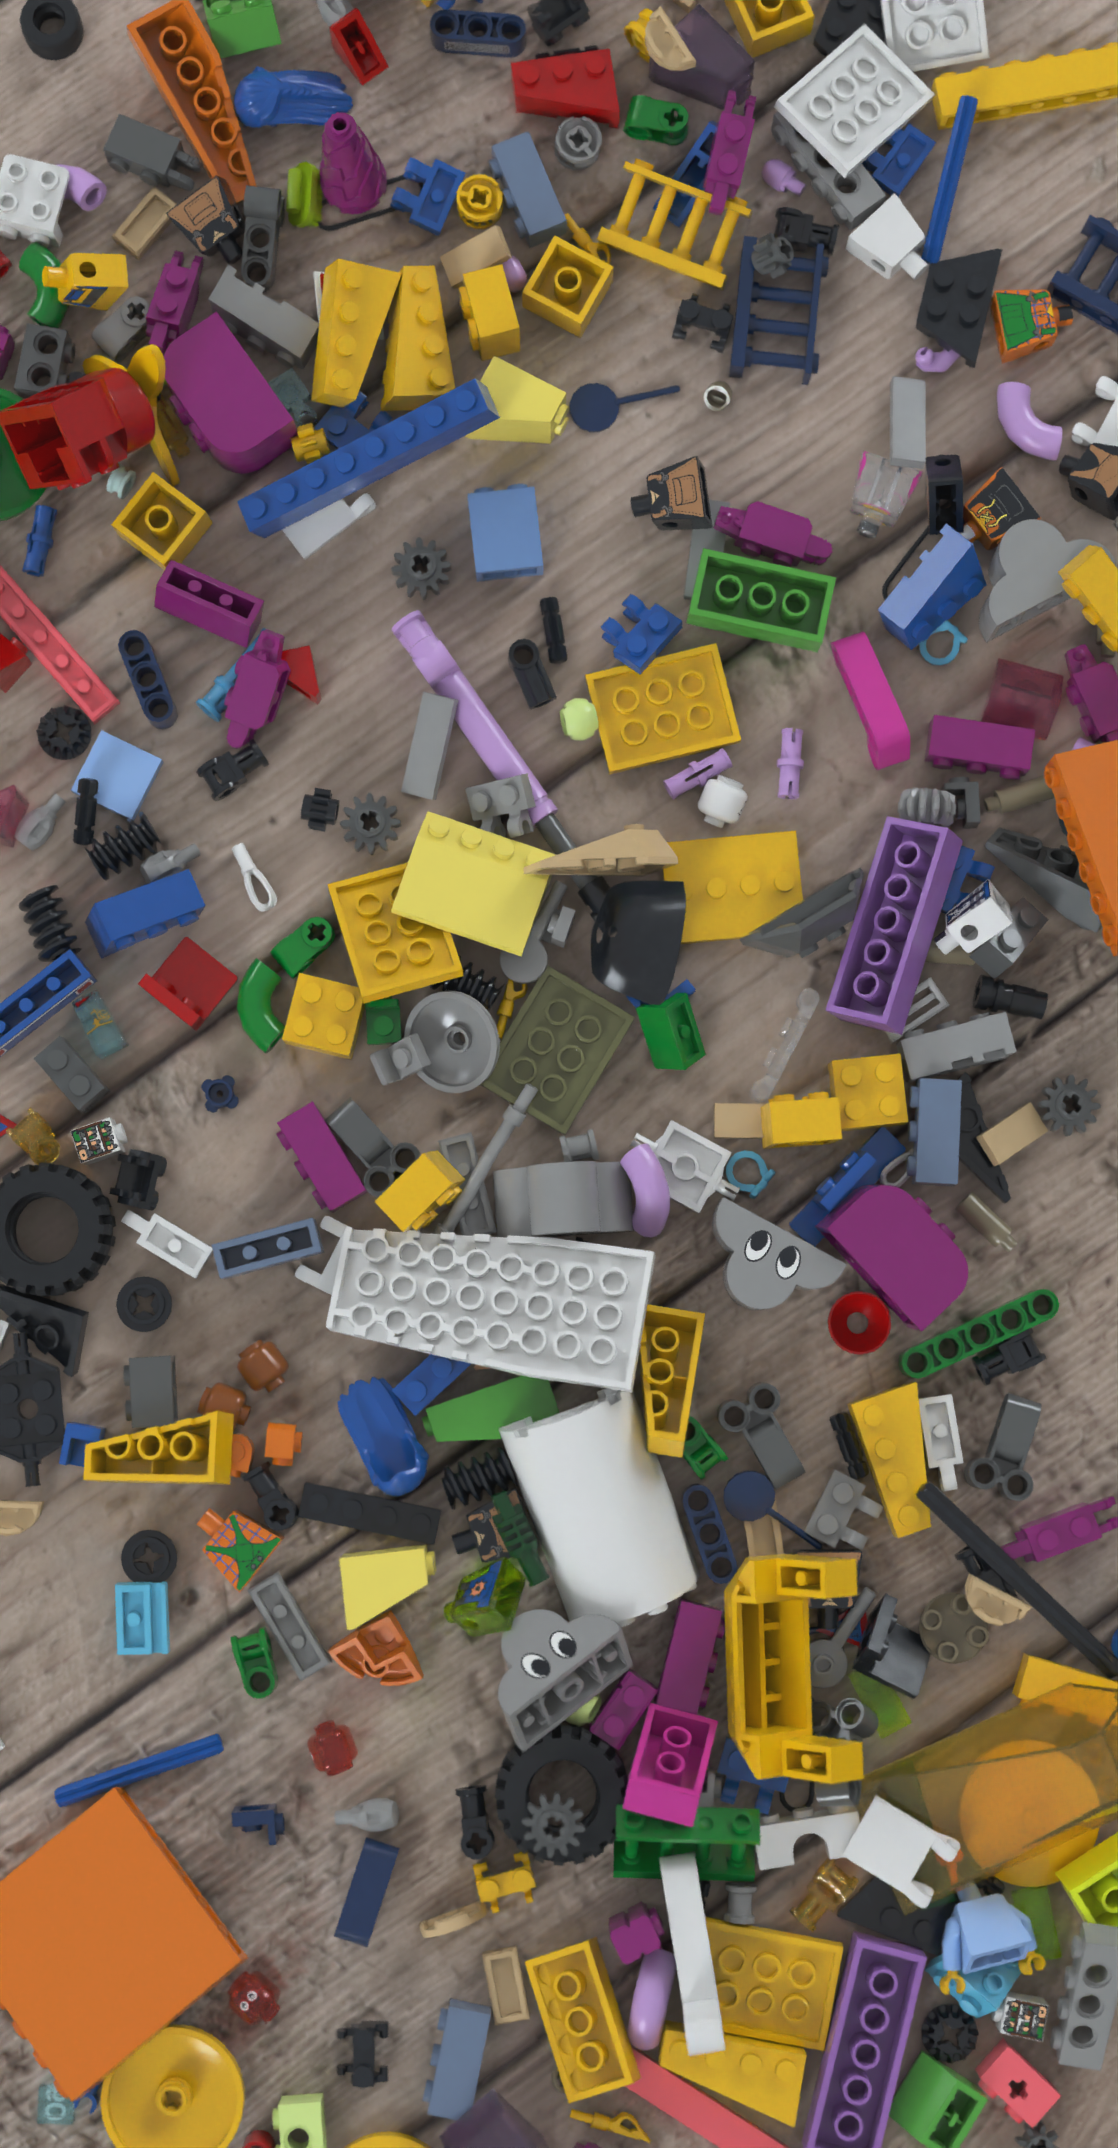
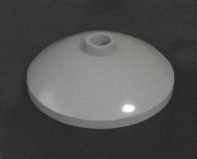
M447 990L425 997L413 1008L406 1022L404 1038L418 1033L430 1059L431 1065L417 1072L423 1081L443 1092L462 1093L480 1086L490 1077L498 1061L500 1040L492 1016L478 1000L462 992ZM460 1032L465 1036V1043L460 1040Z

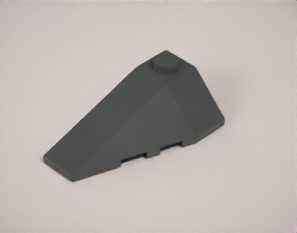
M1000 827L987 840L985 847L1065 918L1086 930L1097 933L1101 929L1102 924L1099 916L1093 912L1091 907V894L1088 886L1082 881L1079 874L1077 856L1071 854L1072 850L1070 847L1063 845L1059 849L1045 847L1038 838Z

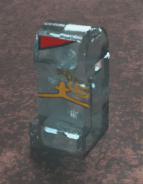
M97 990L72 1002L97 1057L104 1059L129 1046Z

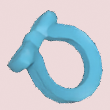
M946 620L931 633L932 635L949 630L954 635L953 648L948 656L940 659L932 657L926 648L928 638L919 643L921 655L932 665L941 666L950 663L959 653L961 642L966 644L968 638L949 620Z
M744 1150L737 1152L729 1159L726 1165L728 1182L739 1187V1191L750 1192L749 1196L751 1199H755L762 1189L767 1187L768 1182L776 1173L774 1169L768 1171L765 1161L753 1151ZM750 1158L758 1164L762 1179L757 1185L742 1184L734 1178L733 1166L739 1159Z

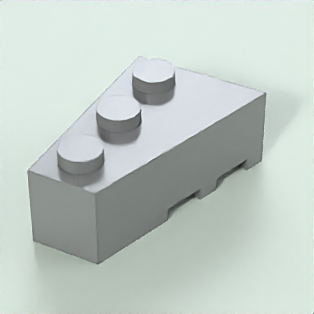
M227 265L208 298L212 313L217 311L234 336L237 334L246 339V343L259 352L267 350L275 354V358L287 367L293 368L295 365L304 369L317 347L319 323L283 300L282 303H279L262 294L265 288L258 283H255L252 288L235 277L237 270Z
M1006 1011L991 1016L990 1012L969 1017V1022L958 1025L956 1020L937 1025L936 1031L924 1033L923 1029L904 1033V1039L897 1043L899 1054H901V1063L906 1083L915 1082L920 1078H931L1003 1060L1016 1053Z

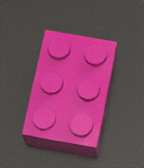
M650 1703L629 1776L623 1809L693 1827L718 1720Z

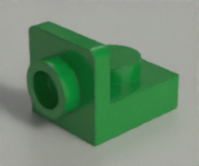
M392 996L364 1004L368 1046L395 1044L402 1040L399 999H392Z

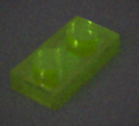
M856 1670L847 1674L860 1701L877 1714L879 1723L876 1731L881 1739L912 1723L894 1689Z
M1047 1886L1010 1891L1013 1906L1027 1915L1031 1921L1037 1943L1035 1953L1042 1955L1045 1961L1062 1958Z

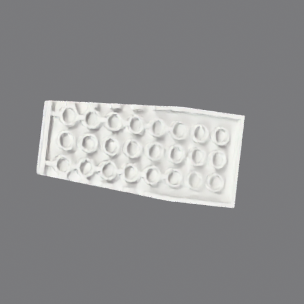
M346 1227L326 1327L333 1332L526 1377L632 1392L656 1255L653 1251L548 1237L507 1235V1238L491 1237L489 1234L467 1236L456 1235L454 1232L430 1234L415 1230L392 1232L378 1228L373 1230H354L352 1227Z

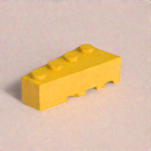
M339 258L325 268L311 395L312 402L343 408L356 400L402 273Z
M403 266L399 271L402 274L388 310L387 323H389V332L385 346L387 358L386 369L383 371L384 395L381 399L380 411L414 410L455 389L435 266Z
M647 1304L639 1350V1366L647 1451L649 1453L683 1458L705 1313Z
M911 1381L848 1403L850 1415L882 1506H884L883 1509L893 1536L901 1538L930 1528V1510L916 1496L920 1486L927 1482L917 1382Z
M215 1411L204 1416L179 1420L177 1423L161 1427L156 1426L144 1429L145 1431L85 1444L83 1480L120 1483L230 1485L234 1414Z
M665 2020L658 2052L659 2066L795 2128L807 2056L804 2047L723 2032L724 2051L689 2056L684 2023Z

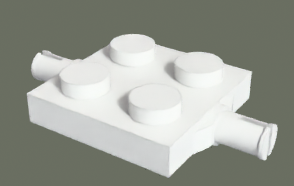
M673 1120L670 1121L664 1134L656 1142L636 1133L634 1139L643 1144H648L660 1162L668 1183L670 1199L698 1214L707 1198L715 1191L734 1201L736 1195L730 1191L737 1194L740 1188L722 1179L724 1166L732 1152ZM633 1140L630 1146L636 1147L641 1145V1143Z

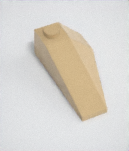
M631 824L624 826V831L523 868L524 874L646 876L677 865L678 857L658 830H645L643 824Z

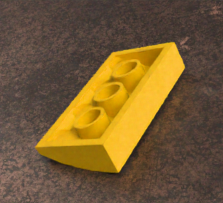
M597 1937L525 1961L568 2104L633 2084L641 2078Z

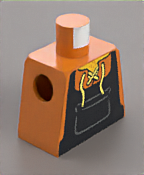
M1001 467L964 504V532L960 534L971 543L978 539L986 550H991L999 545L1006 531L1016 523L1029 519L1040 520L1041 517L1004 468Z

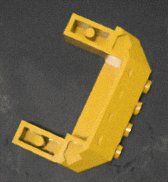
M793 1554L746 1557L724 1590L728 1734L756 1779L762 1780L784 1776L828 1784L864 1779L862 1742L815 1736L812 1734L808 1597L829 1599L857 1596L856 1559Z

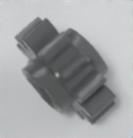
M420 537L417 538L416 547L414 548L407 542H404L405 555L401 553L394 554L395 561L401 565H395L391 568L392 575L401 576L396 581L397 588H403L407 585L409 598L415 594V591H420L421 598L426 600L427 590L430 589L435 595H439L438 583L449 584V578L443 572L452 570L450 562H441L447 557L446 549L435 552V540L430 541L428 547H424ZM420 563L423 567L427 565L428 571L422 574L419 570L416 573V565Z
M368 793L366 797L367 802L362 803L358 797H354L356 807L354 810L344 807V813L350 819L341 821L340 826L343 829L351 830L345 834L344 839L346 842L356 839L355 850L357 852L366 845L370 855H373L376 845H380L384 851L388 850L385 841L387 838L393 841L398 840V836L392 831V828L400 827L401 821L396 818L391 819L397 813L396 806H390L386 809L387 799L385 796H382L378 803H376L372 794ZM372 817L376 818L378 827L376 829L371 827L370 831H367L364 820L368 819L370 821Z
M1073 1074L1067 1076L1065 1084L1058 1077L1053 1079L1052 1083L1055 1090L1049 1087L1043 1088L1042 1093L1048 1097V1100L1037 1103V1106L1047 1108L1048 1113L1041 1117L1042 1121L1049 1119L1054 1121L1051 1125L1052 1132L1063 1126L1065 1136L1072 1134L1073 1126H1075L1079 1133L1086 1132L1084 1121L1090 1124L1095 1123L1097 1119L1090 1112L1101 1108L1100 1104L1092 1103L1091 1098L1095 1097L1098 1091L1091 1090L1087 1092L1085 1090L1088 1084L1087 1079L1080 1081L1076 1085ZM1072 1098L1074 1100L1072 1106L1076 1111L1072 1110L1067 1113L1064 1110L1066 1105L1062 1101Z
M559 1791L554 1793L553 1801H548L545 1794L541 1793V1805L539 1807L533 1803H528L527 1808L533 1816L523 1817L522 1824L531 1826L532 1829L525 1832L524 1839L532 1840L535 1838L537 1840L533 1850L535 1853L544 1846L547 1847L548 1858L553 1857L555 1848H559L560 1852L567 1856L568 1848L566 1844L570 1842L574 1846L580 1845L579 1838L574 1833L584 1832L585 1825L580 1822L576 1823L575 1820L583 1816V1810H571L574 1803L572 1796L566 1799L565 1803L560 1802ZM553 1816L556 1821L559 1819L563 1821L559 1824L560 1830L555 1833L552 1832L551 1828L545 1829L548 1825V1818Z

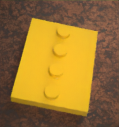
M717 643L656 657L641 675L627 665L585 675L590 700L597 712L598 732L609 775L741 743V736Z
M796 831L667 842L677 855L678 864L663 869V880L684 882L686 893V913L681 944L740 939L803 901Z
M408 862L327 884L363 1004L464 976L450 932L391 913Z
M705 1917L723 2032L824 2051L844 1948L843 1943Z

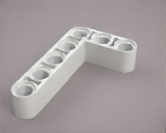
M695 1852L659 1857L683 2004L684 2027L689 2056L724 2051L725 2043Z

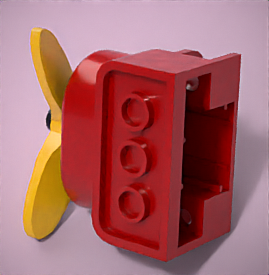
M151 344L140 348L132 357L128 369L107 357L95 354L85 359L82 363L84 372L87 375L70 383L47 388L0 411V425L30 489L57 486L58 490H63L72 486V489L81 487L91 482L92 475L98 472L103 475L119 468L118 462L126 459L128 454L148 444L151 445L171 486L180 483L176 467L157 421V402L161 400L160 392L163 389L166 366L163 353L156 345Z

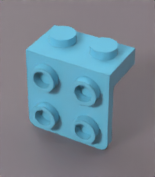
M943 1954L931 1959L924 1969L939 1988L941 1978L947 1975V1970L943 1968ZM1018 1961L968 1974H963L962 1969L958 1970V1975L965 1981V1990L963 1993L957 1994L956 1981L952 1979L949 1982V1994L959 2002L964 2012L974 2016L976 2019L994 2012L999 2008L1021 1973Z

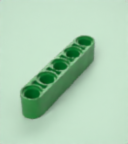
M1039 1289L1030 1291L905 1349L898 1359L899 1369L905 1376L919 1379L926 1377L1051 1319L1058 1312V1298L1050 1290ZM1038 1295H1042L1048 1301V1310L1043 1315H1039L1033 1309V1301ZM1008 1309L1017 1315V1324L1012 1329L1004 1327L1001 1321L1002 1314ZM975 1324L982 1325L986 1330V1338L980 1344L973 1342L970 1337V1330ZM945 1338L952 1340L955 1345V1352L950 1358H944L939 1353V1344ZM913 1353L920 1354L924 1360L922 1370L917 1373L910 1371L907 1365V1359Z

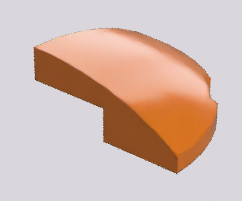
M392 1610L361 1626L328 1650L331 1657L343 1669L359 1679H362L367 1674L373 1678H382L380 1681L381 1685L400 1686L417 1682L424 1677L411 1643Z

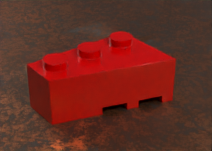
M610 48L511 63V83L516 112L556 119L558 116L567 118L572 116L574 118H582L584 116L593 122L608 124L609 128L619 129L620 110Z

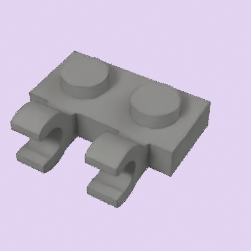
M528 773L465 788L473 821L482 820L480 829L506 837L500 815L509 813L507 829L511 838L534 832L528 809L536 807Z
M834 1469L804 1532L834 1548L839 1539L863 1550L868 1537L846 1525L855 1507L878 1519L884 1506L862 1495L866 1485Z

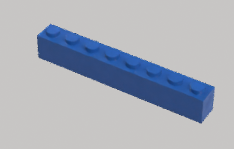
M474 378L238 500L237 503L249 532L265 539L499 419L500 416L487 386Z

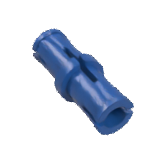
M37 505L35 508L31 533H28L26 537L28 547L22 571L28 575L44 576L47 555L54 543L52 531L58 512L52 507Z

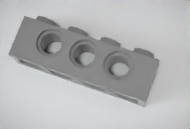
M778 111L774 113L771 129L774 139L780 146H786L792 154L791 159L795 167L800 172L805 171L812 180L813 190L820 198L825 197L832 206L831 212L840 224L845 223L851 231L868 219L884 203L886 194L862 163L846 178L833 166H821L818 161L825 158L808 141L801 140L798 137L800 133ZM847 185L853 189V192L843 193L838 187Z
M1082 1922L1079 1936L1074 1935L1072 1939L1071 1956L1074 1959L1072 1966H1067L1065 1970L1064 1986L1067 1990L1065 1997L1060 1996L1058 2000L1057 2015L1060 2020L1058 2027L1053 2026L1050 2043L1051 2048L1056 2049L1058 2064L1101 2071L1118 2000V1927Z

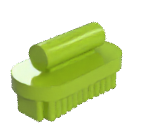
M301 162L295 168L288 169L286 211L288 212L290 224L298 228L306 226L317 227L318 222L322 221L321 197L323 192L320 187V170L308 162Z

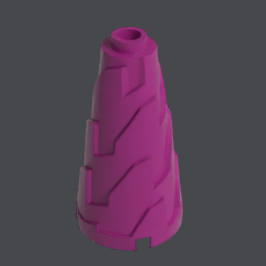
M337 112L332 114L325 123L322 135V161L319 167L320 187L325 199L332 208V205L340 209L341 213L362 214L370 211L380 203L379 198L383 192L385 195L387 188L386 170L354 118L347 113Z

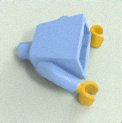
M975 1883L965 1884L957 1890L961 1903L955 1905L951 1918L946 1921L942 1943L943 1968L947 1970V1975L941 1978L939 1984L943 1994L949 1995V1982L952 1979L956 1981L957 1994L964 1992L966 1984L964 1979L958 1975V1970L962 1969L963 1974H968L1018 1961L1021 1973L1032 1975L1031 1960L1037 1971L1045 1968L1046 1961L1044 1957L1035 1953L1037 1943L1031 1921L1027 1915L1012 1904H1008L1001 1894L997 1893L982 1897Z

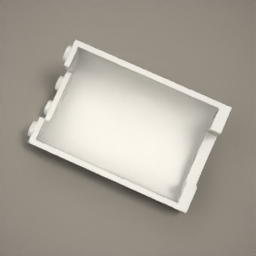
M605 1388L597 1391L599 1398L534 1423L530 1416L500 1427L498 1430L569 1621L571 1622L585 1615H602L612 1619L620 1627H624L633 1623L636 1616L647 1612L649 1615H655L667 1610V1603L697 1587L696 1582L700 1577V1572L657 1454L647 1451L645 1422L634 1391L628 1392Z

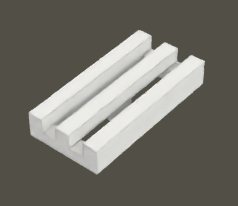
M931 977L917 985L915 995L929 987L932 993L912 1005L908 1016L935 998L939 1004L906 1025L902 1035L883 1031L887 1034L891 1043L897 1041L904 1036V1033L912 1031L949 1006V1003Z

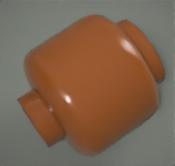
M260 1339L238 1355L241 1360L237 1364V1369L253 1391L265 1388L270 1393L285 1382L282 1375L287 1372L289 1365L273 1342L263 1343Z
M218 1382L212 1388L206 1387L197 1413L202 1414L201 1416L215 1411L234 1414V1431L238 1424L245 1426L251 1406L246 1405L247 1395L243 1390Z

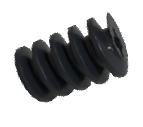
M143 812L139 813L140 824H136L129 818L127 819V831L116 825V837L113 838L105 831L103 832L104 844L92 838V850L89 851L85 848L92 863L104 880L107 881L110 878L108 868L119 874L122 871L121 861L128 867H132V855L143 861L145 860V848L154 854L157 852L156 842L158 841L162 844Z
M57 885L38 889L28 894L19 903V909L28 912L24 915V922L26 924H33L28 930L29 935L38 937L34 940L33 946L35 949L42 950L38 954V959L41 962H54L69 949L76 954L81 951V948L70 947L78 939L77 936H66L65 934L66 931L73 927L72 923H61L60 921L68 914L67 910L57 911L55 908L63 902L62 898L51 897V894L59 889Z
M469 962L462 968L464 976L430 985V988L433 990L443 984L442 991L450 990L465 993L478 1000L488 1012L504 987L503 984L498 989L495 988L497 979L495 976L486 982L483 981L484 969H481L475 975L471 974L472 962Z
M501 1447L497 1448V1459H493L488 1452H485L484 1463L480 1464L476 1457L473 1456L471 1457L469 1469H467L462 1461L457 1462V1473H454L447 1465L444 1467V1477L441 1478L452 1510L456 1509V1498L466 1506L469 1505V1494H472L477 1501L482 1500L483 1489L490 1496L495 1495L496 1484L503 1491H508L509 1480H512L518 1487L508 1455Z

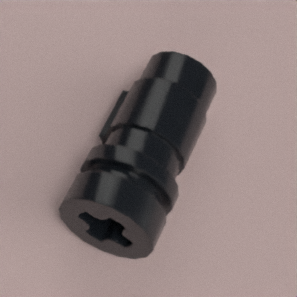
M980 975L974 990L973 1008L986 1010L988 1007L989 1011L994 1013L1001 1010L1006 1011L1008 1014L1026 1018L1042 1019L1047 1006L1048 994L1037 991L1034 988L1006 984L1003 979L997 978L994 981L993 977Z

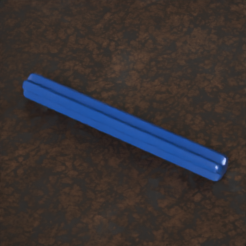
M962 95L959 100L921 257L927 264L937 263L940 260L978 104V99L973 96Z
M214 1734L59 1787L54 1791L56 1802L59 1807H65L109 1792L114 1787H123L220 1754L224 1750L222 1739L219 1734Z

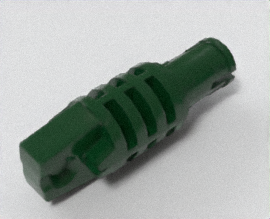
M501 1491L491 1496L498 1514L492 1516L493 1522L510 1557H513V1560H518L529 1582V1587L550 1578L536 1550L539 1542L520 1503L513 1506L506 1491Z

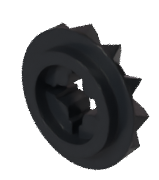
M66 705L51 708L45 716L40 717V723L36 730L41 748L49 756L59 760H69L81 755L87 749L92 735L91 725L87 717L79 709ZM58 721L66 728L73 727L68 732L70 744L61 736L55 738V734L59 732L57 727L59 726Z
M137 1277L127 1282L120 1290L116 1303L117 1312L121 1321L130 1329L139 1332L153 1331L164 1325L171 1314L172 1297L166 1286L159 1280L152 1277ZM135 1293L143 1298L156 1294L150 1304L155 1315L145 1310L134 1315L140 1305L137 1301L138 1298L134 1295Z
M143 1530L134 1534L128 1539L122 1550L121 1563L123 1570L133 1582L162 1583L172 1575L177 1563V1550L172 1539L156 1530ZM146 1543H148L152 1553L164 1554L163 1557L154 1561L153 1573L147 1562L135 1561V1559L146 1554Z
M944 2004L934 2008L927 2014L922 2024L921 2037L926 2050L936 2060L952 2064L959 2060H966L967 2056L976 2049L977 2037L979 2035L976 2022L972 2015L964 2012L960 2006ZM943 2021L952 2030L959 2028V2032L955 2034L957 2046L954 2043L951 2044L948 2039L941 2040L945 2035L942 2025Z

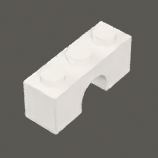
M855 1806L827 1807L828 1810L814 1812L813 1807L794 1809L793 1815L779 1817L777 1812H771L768 1815L760 1814V1845H754L759 1870L795 1865L793 1857L794 1844L800 1836L808 1833L817 1834L824 1839L826 1854L829 1859L844 1857L842 1855L860 1824L858 1810Z

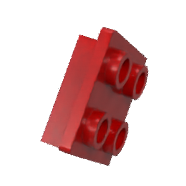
M184 937L155 974L151 977L146 973L138 985L197 1031L235 985L238 977L189 937Z

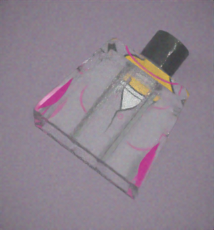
M863 450L857 466L850 506L852 514L862 517L857 532L868 538H876L881 524L894 527L918 487L923 471L910 467L890 465L889 459Z

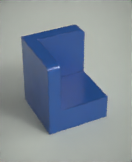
M68 1422L66 1424L59 1464L84 1467L85 1444L104 1440L106 1428Z

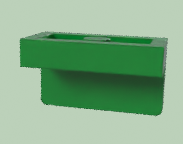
M676 993L660 1005L641 1004L636 1008L652 1062L656 1069L686 1070L706 1055L687 993Z

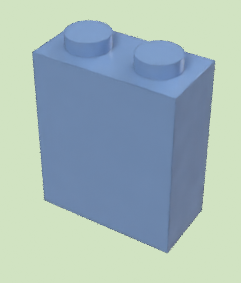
M513 484L508 486L507 490L494 491L491 487L475 489L474 493L467 494L477 582L543 575V557L535 487H527L526 484Z

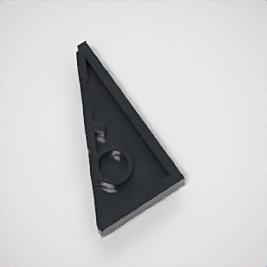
M964 1072L957 1079L962 1080L959 1160L1005 1204L1011 1199L1008 1184L1000 1166L992 1165L976 1138L986 1131L988 1127L985 1126L980 1104L977 1103L970 1076Z
M0 1284V1309L9 1316L6 1320L20 1333L28 1332L27 1338L32 1340L44 1355L50 1353L66 1367L63 1370L66 1375L73 1377L77 1374L89 1312L41 1296L26 1294L17 1291L16 1288Z

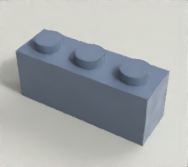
M529 131L492 145V159L488 160L489 167L494 179H501L504 189L501 191L503 192V201L507 209L513 208L517 219L513 221L519 238H526L529 248L552 240L554 235L560 237L567 234V220Z
M920 1078L916 1081V1087H910L909 1106L915 1107V1120L909 1121L908 1141L914 1142L913 1155H908L906 1173L907 1176H912V1184L952 1187L958 1184L962 1080Z
M314 1218L211 1245L219 1277L224 1280L325 1253L317 1221Z
M450 1998L448 2009L441 2008L437 2030L444 2031L441 2045L434 2043L430 2066L436 2067L434 2080L427 2079L423 2102L429 2103L428 2115L470 2122L492 2007Z

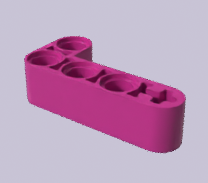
M862 631L831 642L835 663L867 733L868 752L875 769L880 770L909 760L910 734L907 724L866 633Z

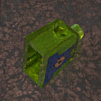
M502 1557L462 1578L454 1601L446 1603L444 1606L445 1618L450 1623H457L468 1635L473 1637L511 1630L527 1578L506 1557Z

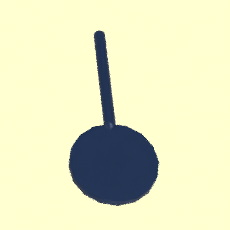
M588 383L579 387L572 395L570 415L573 422L579 428L588 432H601L608 429L616 421L619 405L680 391V386L676 385L617 398L609 387L599 383Z
M743 1471L734 1475L727 1482L724 1488L723 1500L726 1509L733 1517L742 1521H755L769 1514L816 1549L822 1548L820 1542L772 1509L775 1502V1491L772 1482L764 1474L757 1471Z

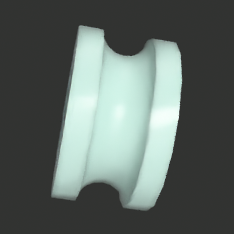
M119 464L120 467L111 473L106 490L109 493L115 491L119 498L124 499L133 487L136 472L133 470L127 472L125 471V466Z

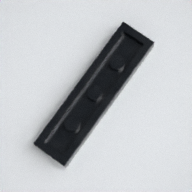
M305 1482L298 1517L434 1545L442 1510Z

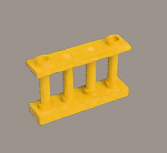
M635 159L634 164L625 161L623 168L626 172L632 173L633 177L615 225L611 224L610 230L601 227L597 240L617 250L724 290L728 277L722 273L723 267L721 263L739 215L748 219L752 216V210L746 208L748 202L736 196L734 199L728 198L724 207L727 210L709 260H705L702 266L690 261L692 255L689 253L708 203L710 204L712 194L653 172L654 165L643 160ZM647 179L665 187L646 237L642 236L640 242L628 237L630 231L627 229ZM678 191L696 199L677 249L673 248L671 254L659 249L661 243L658 241Z

